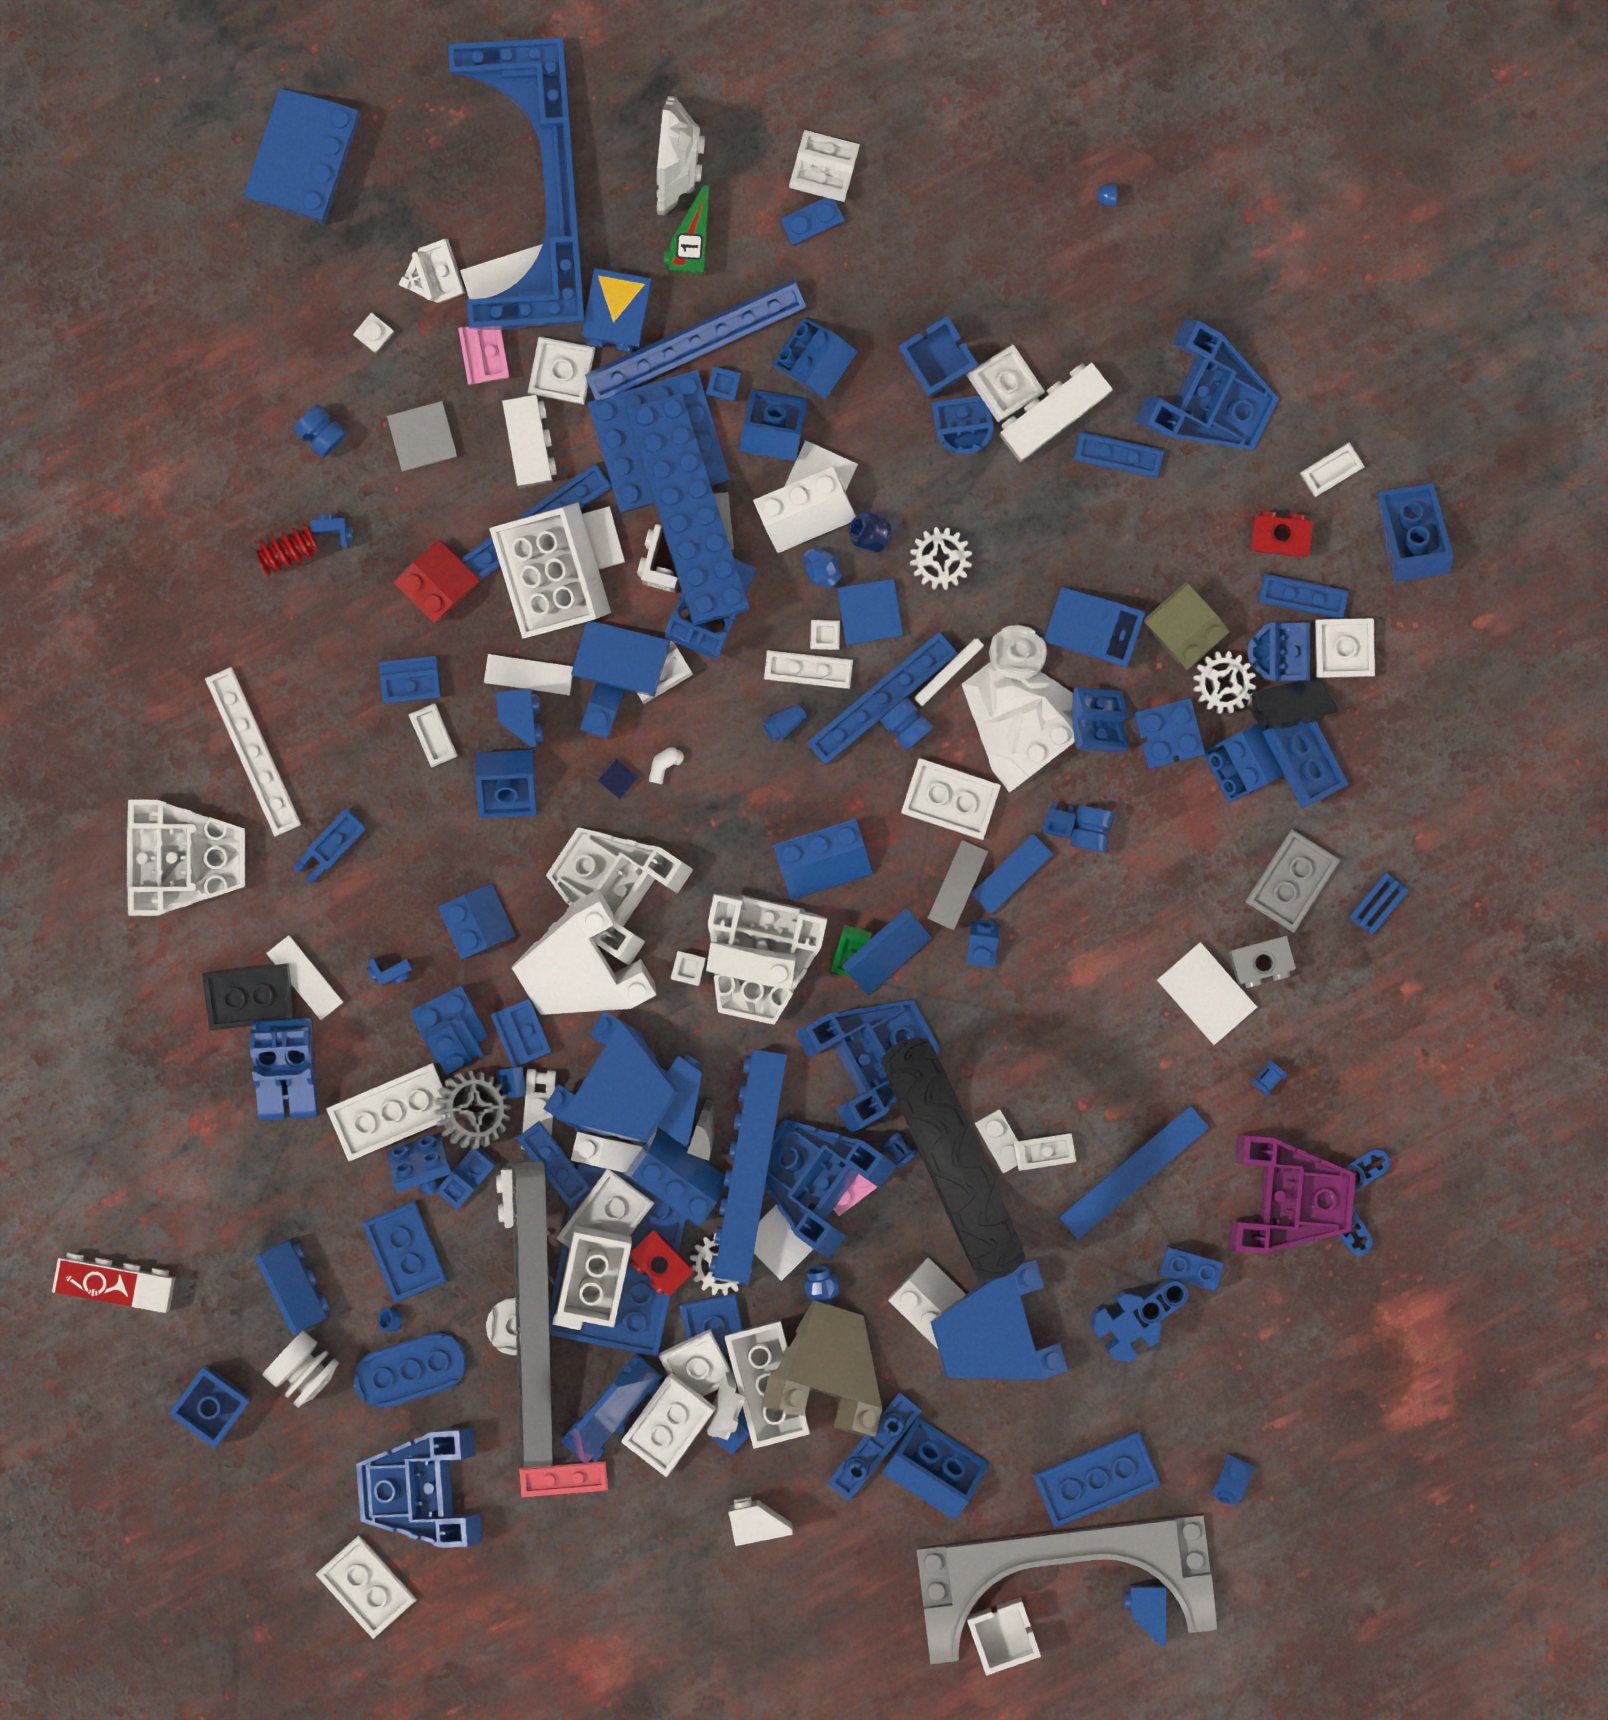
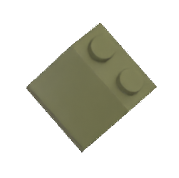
M1187 582L1180 586L1143 620L1168 654L1186 670L1229 633V630L1217 614Z

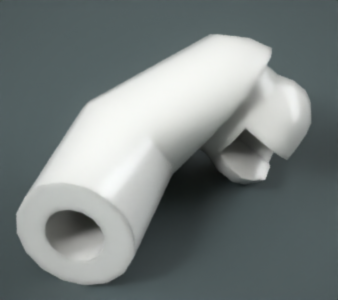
M670 747L657 754L652 762L649 782L662 784L666 768L673 764L680 765L683 762V752L675 747Z

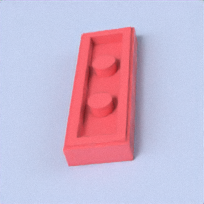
M606 1460L588 1462L587 1464L581 1462L557 1464L549 1467L519 1468L521 1497L608 1490Z

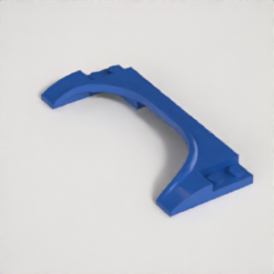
M563 38L448 44L450 74L482 82L503 93L523 111L533 126L541 150L546 208L545 237L534 264L509 289L488 298L467 299L468 328L478 330L526 329L527 326L584 323Z

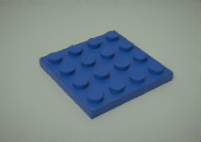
M698 370L624 391L599 403L596 400L587 402L620 514L654 504L626 413V409L629 407L682 393L711 487L730 481Z

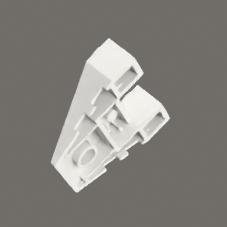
M578 827L546 876L569 906L573 902L599 889L613 912L614 925L592 936L598 946L630 965L645 941L623 926L655 879L678 894L693 869L660 847L649 846Z
M599 889L573 902L567 908V912L548 928V932L539 941H536L512 966L514 973L540 1015L631 1009L656 996L655 982L641 959L614 973L593 940L592 936L614 925L613 912Z

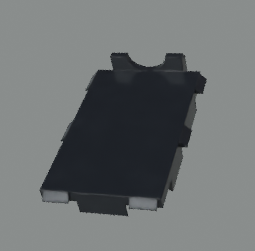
M1316 677L1310 678V681H1297L1253 691L1247 704L1260 728H1264L1268 724L1273 729L1297 726L1299 721L1310 723L1322 720L1325 715L1336 713L1339 710L1325 690L1322 681Z

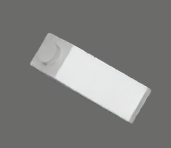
M711 942L706 971L760 985L791 989L797 955Z
M577 1132L571 1160L625 1173L644 1146L595 1134Z

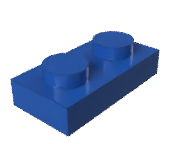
M826 197L781 218L780 221L793 247L844 223V218L836 201Z

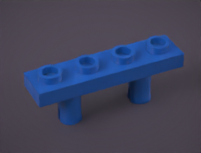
M899 1392L882 1412L876 1437L864 1435L828 1479L827 1483L850 1501L922 1410Z

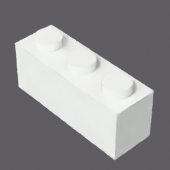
M537 395L503 400L517 486L525 488L552 483V475H556L557 470L554 457L549 458L547 447L552 446L549 429L544 430L542 419L547 418L544 401L538 402Z

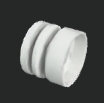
M304 1330L262 1374L275 1387L288 1380L291 1385L284 1395L287 1398L296 1389L299 1390L301 1395L293 1403L298 1408L305 1402L313 1399L332 1379L336 1367L340 1364L334 1358L324 1367L321 1362L329 1354L327 1351L314 1358L311 1353L316 1347L317 1342Z

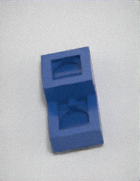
M480 1147L471 1149L436 1192L458 1210L498 1162Z

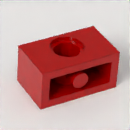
M1260 511V516L1255 515L1252 520L1249 552L1307 558L1310 555L1313 521L1306 520V515L1289 514L1288 519L1278 518L1276 512ZM1283 526L1288 530L1289 537L1286 541H1279L1275 538V527Z
M656 1229L629 1254L632 1258L630 1264L641 1275L646 1272L653 1279L650 1284L660 1295L664 1293L668 1296L672 1295L696 1271ZM658 1256L664 1257L668 1262V1268L663 1273H659L653 1268V1260Z

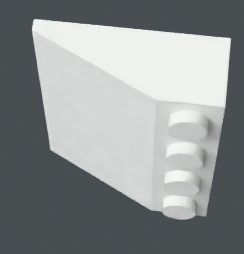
M578 502L489 528L522 639L594 620L611 613Z

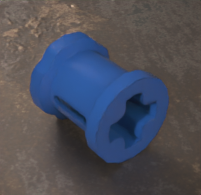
M1270 1059L1267 1060V1066L1256 1078L1252 1077L1249 1080L1268 1098L1271 1095L1270 1091L1277 1083L1288 1076Z
M900 1131L880 1146L882 1150H886L894 1159L897 1169L917 1154L901 1138L902 1133Z

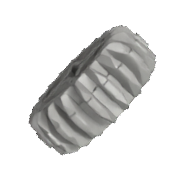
M467 1071L464 1076L458 1073L454 1075V1080L451 1078L445 1081L447 1088H439L438 1092L442 1097L436 1098L434 1103L441 1106V1108L434 1110L433 1114L436 1116L441 1115V1120L437 1121L436 1125L445 1126L446 1129L442 1131L443 1136L452 1134L450 1143L455 1144L460 1140L461 1148L468 1147L470 1143L472 1149H477L480 1144L486 1147L490 1145V1140L497 1141L499 1139L498 1132H505L506 1127L501 1122L510 1121V1117L504 1114V1111L510 1110L511 1106L503 1104V1100L507 1099L508 1094H499L498 1091L502 1089V1085L492 1086L494 1077H487L484 1081L483 1072H478L474 1076L472 1071ZM462 1088H465L461 1105L453 1107L456 1094ZM479 1091L487 1097L489 1103L482 1101ZM471 1106V1108H475L476 1110H482L474 1114L473 1112H469L468 1110L463 1109ZM491 1113L488 1126L480 1132L479 1126L482 1125L483 1115ZM455 1117H459L464 1121L465 1129L458 1124Z

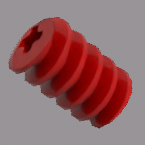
M302 523V533H299L295 527H292V537H288L282 531L281 541L279 542L273 535L270 536L269 546L263 540L259 541V550L255 549L267 577L271 576V566L277 572H281V562L288 568H291L292 558L301 564L303 563V554L309 559L314 558V549L320 554L314 536L306 523Z

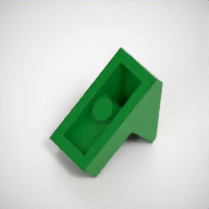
M844 925L831 972L851 977L842 965L871 939L872 933Z

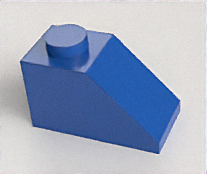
M596 683L580 730L609 740L625 690Z
M1129 1584V1592H1124V1608L1130 1609L1131 1617L1160 1646H1166L1165 1585Z

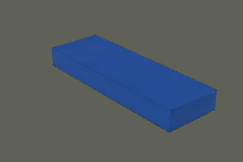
M1079 432L1073 461L1158 479L1164 450Z
M1263 574L1258 603L1343 619L1349 591Z
M1032 834L971 895L992 914L1053 853Z
M540 1120L516 1138L533 1161H543L545 1177L569 1207L592 1190Z

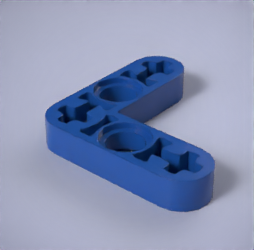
M1372 1149L1342 1168L1346 1170L1354 1169L1359 1173L1360 1180L1354 1188V1192L1384 1174L1389 1168L1390 1160L1384 1151ZM1372 1155L1376 1157L1382 1156L1383 1161L1380 1163L1382 1168L1379 1170L1376 1167L1370 1168L1367 1172L1371 1176L1366 1178L1364 1171L1357 1164L1362 1161L1365 1167L1372 1162L1370 1158ZM1353 1209L1351 1228L1356 1223L1359 1225V1228L1354 1229L1359 1237H1366V1240L1363 1242L1365 1247L1363 1249L1359 1247L1353 1248L1351 1244L1354 1243V1238L1351 1233H1348L1346 1237L1344 1234H1339V1237L1351 1253L1364 1255L1372 1247V1238Z

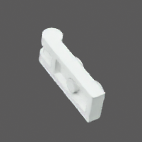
M527 1069L523 1133L540 1120L552 1136L553 1115L543 1108L555 1090L556 1071L547 1070V1073L536 1072V1069ZM535 1084H546V1093L535 1092Z

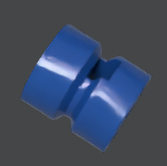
M317 404L297 422L293 431L304 442L310 441V448L323 459L342 442L347 435V431L336 421L330 422V415Z
M909 697L902 700L880 719V722L890 733H897L896 740L905 751L934 728L924 715L918 716L916 714L918 708Z
M1078 805L1075 821L1079 824V827L1073 829L1070 845L1106 853L1109 836L1105 832L1111 829L1114 813Z

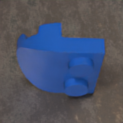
M981 396L931 403L936 436L939 443L947 451L958 455H969L979 452L988 444L993 433L992 414Z
M1269 623L1262 626V629L1249 642L1248 658L1251 666L1265 679L1274 681H1310V623Z

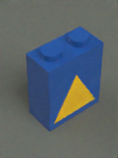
M594 268L582 331V339L587 340V345L597 348H604V344L616 346V351L632 353L633 349H640L652 285L650 278Z

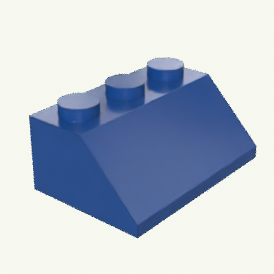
M856 819L773 845L790 900L873 874Z
M657 1127L624 1175L686 1220L700 1227L717 1204L724 1186L725 1175L702 1158L688 1154V1148Z
M291 1238L254 1257L292 1335L329 1317L327 1311L331 1307L325 1295H319L315 1287L318 1281L311 1268L306 1269L302 1261L305 1258V1254L299 1242L293 1243Z
M917 1417L894 1450L882 1473L955 1520L969 1503L989 1463Z

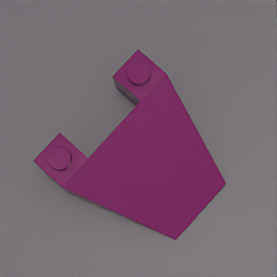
M1237 1134L1235 1163L1263 1166L1258 1222L1230 1220L1229 1250L1265 1254L1281 1248L1351 1232L1355 1173L1272 1137Z

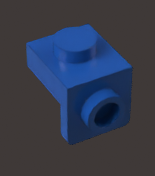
M334 514L317 515V520L310 521L311 533L314 535L340 532L341 547L343 549H349V542L354 541L352 524L347 525L345 518L334 519Z
M989 920L971 921L966 964L995 967L1000 924Z
M373 957L368 960L371 966L367 967L373 982L379 981L381 986L391 981L397 985L409 979L410 975L408 972L414 970L409 959L382 971L376 958Z
M1227 1455L1210 1495L1216 1497L1223 1504L1236 1506L1245 1494L1254 1466Z

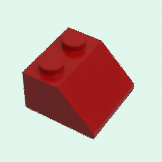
M439 539L418 557L395 580L394 584L433 623L442 621L481 579Z

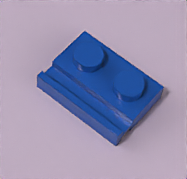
M437 656L378 662L383 704L441 698Z
M530 999L491 1014L512 1068L552 1052Z
M460 1012L456 1014V1018L450 1021L446 1019L422 1031L425 1040L446 1075L471 1063L472 1058L478 1055L480 1058L484 1056Z

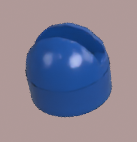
M1105 184L1099 188L1097 198L1102 205L1116 207L1117 184Z
M391 1308L382 1309L378 1316V1326L382 1331L394 1332L402 1326L400 1324L403 1321V1316L398 1310Z

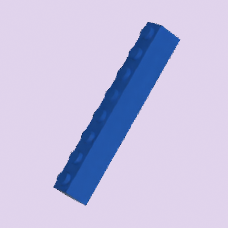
M753 1049L752 1057L746 1056L743 1073H748L749 1075L747 1085L741 1084L738 1101L744 1102L742 1113L736 1112L734 1130H739L738 1140L731 1141L729 1158H733L734 1163L732 1170H726L724 1186L729 1187L728 1199L722 1198L719 1215L724 1216L723 1227L717 1226L714 1241L715 1244H720L718 1256L712 1255L709 1271L715 1273L714 1280L747 1286L749 1284L787 1058L785 1054Z

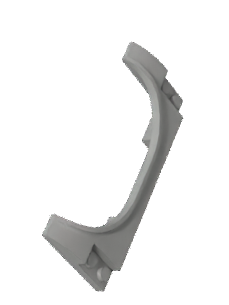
M1203 1514L917 1548L930 1664L959 1661V1643L966 1618L977 1600L994 1583L1023 1569L1073 1562L1117 1560L1138 1566L1157 1577L1173 1593L1183 1610L1188 1633L1217 1630L1213 1582L1210 1572Z

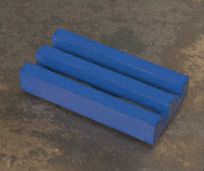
M1385 872L1349 918L1370 935H1373L1409 890ZM1387 881L1391 884L1364 918L1360 919L1358 915ZM1396 888L1399 891L1398 894L1370 927L1367 924L1368 921Z

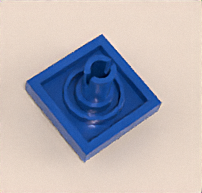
M441 1133L424 1136L418 1141L397 1146L393 1150L386 1152L396 1193L419 1185L422 1194L430 1195L436 1192L439 1187L435 1179L451 1174Z

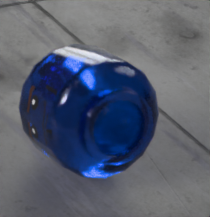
M871 512L859 514L849 525V535L852 544L870 553H879L885 549L891 540L892 530L889 521Z

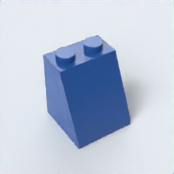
M689 1054L685 1057L679 1055L667 1071V1075L678 1091V1094L657 1126L684 1146H687L691 1140L703 1071L699 1069L702 1063Z

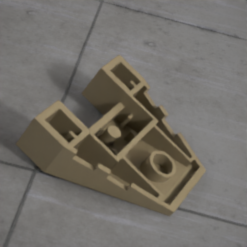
M813 1301L795 1331L797 1335L792 1344L784 1350L782 1354L783 1359L777 1370H773L768 1378L762 1407L785 1414L804 1416L809 1391L814 1390L841 1398L834 1428L857 1435L876 1437L882 1405L864 1315Z

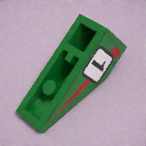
M709 186L702 187L672 238L670 249H665L664 266H669L670 274L704 276Z

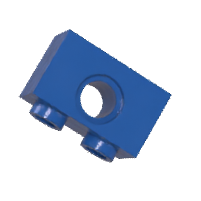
M1165 1246L1158 1274L1216 1291L1224 1263Z

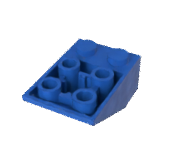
M1061 587L1044 641L1045 643L1125 669L1128 666L1145 612Z

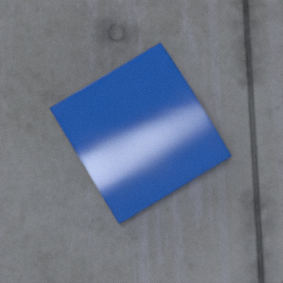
M1075 688L1072 703V721L1076 748L1123 753L1127 750L1128 744L1122 722L1129 716L1123 692Z

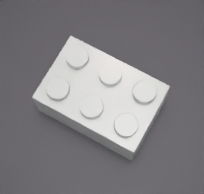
M574 1225L557 1305V1317L614 1328L632 1245L631 1236Z

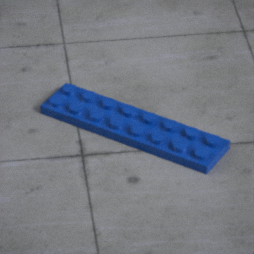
M682 393L627 408L628 420L692 625L695 626L748 611L749 605Z

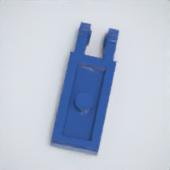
M345 808L306 849L308 852L296 863L293 869L298 873L307 866L312 857L316 858L321 864L308 875L306 881L311 885L326 869L329 870L368 827L350 810Z

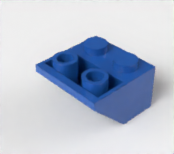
M803 318L772 365L807 390L826 399L857 354V351L837 334Z
M531 689L496 692L498 721L531 748L540 749L539 742H544V735L541 723L537 724L536 714L541 713L539 696L533 695Z
M1258 723L1204 751V757L1228 803L1284 775L1262 733L1266 729L1260 728Z

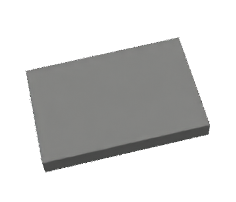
M1291 829L1245 900V903L1294 933L1340 859Z

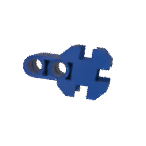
M734 558L746 596L757 568ZM681 593L680 600L666 628L664 638L717 661L738 614L717 619L724 625V629L720 632L711 631L708 627L709 622L693 626L691 621L685 620L682 617L681 613L687 609L683 593Z
M311 1018L253 1021L252 1030L250 1031V1055L253 1058L252 1076L256 1088L259 1121L286 1120V1099H289L291 1119L318 1117L315 1047H313L312 1042L313 1025ZM292 1050H295V1051H300V1052H302V1053H300V1054H292L291 1051H292ZM263 1052H274L275 1055H268Z
M1167 1278L1141 1296L1138 1293L1121 1290L1113 1296L1121 1308L1112 1315H1109L1101 1304L1093 1310L1090 1326L1099 1339L1112 1331L1116 1338L1105 1345V1348L1113 1359L1131 1362L1138 1355L1130 1344L1141 1336L1150 1348L1158 1343L1161 1331V1324L1159 1322L1187 1301V1288L1179 1280ZM1171 1286H1179L1180 1293L1175 1299H1167L1166 1292ZM1149 1302L1155 1303V1312L1150 1316L1143 1315V1307Z

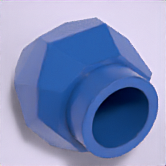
M817 548L805 552L803 557L805 562L804 569L813 585H823L826 589L831 588L843 574L838 568L837 558L827 551Z
M826 1265L810 1268L807 1270L808 1277L804 1282L805 1294L811 1302L818 1301L831 1305L832 1298L838 1294L839 1283L837 1275L830 1273V1268Z

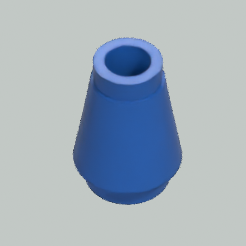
M796 704L766 716L767 720L762 722V726L773 742L778 739L782 741L807 717L801 706Z

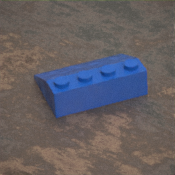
M279 88L243 198L325 225L361 119L360 112L328 100Z

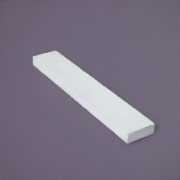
M230 667L205 678L274 836L276 837L301 826L300 819L233 668Z

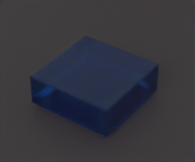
M616 759L598 781L617 798L621 799L637 781L638 777Z

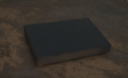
M289 963L202 973L209 1031L252 1026L253 1021L295 1019Z

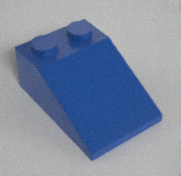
M1434 483L1377 492L1387 559L1393 581L1400 582L1450 574L1453 552Z

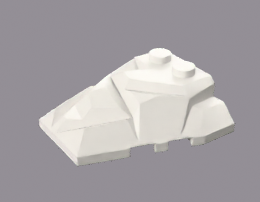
M668 96L662 113L657 164V185H659V190H657L658 215H666L678 204L679 196L684 193L690 194L694 191L695 182H701L702 165L697 164L698 153L704 154L705 136H700V127L693 121L675 96Z
M989 662L961 684L973 719H975L982 744L986 750L990 767L1009 793L1075 742L1072 721L1073 693L1041 671L1028 679L1017 680L1004 676Z
M128 800V916H158L245 887L244 828L211 817L208 818L160 800Z
M714 894L708 920L711 942L797 955L791 989L760 985L715 973L714 982L718 1012L775 1025L801 978L807 972V968L821 949L827 918L805 912V909L745 895L737 897L728 894Z

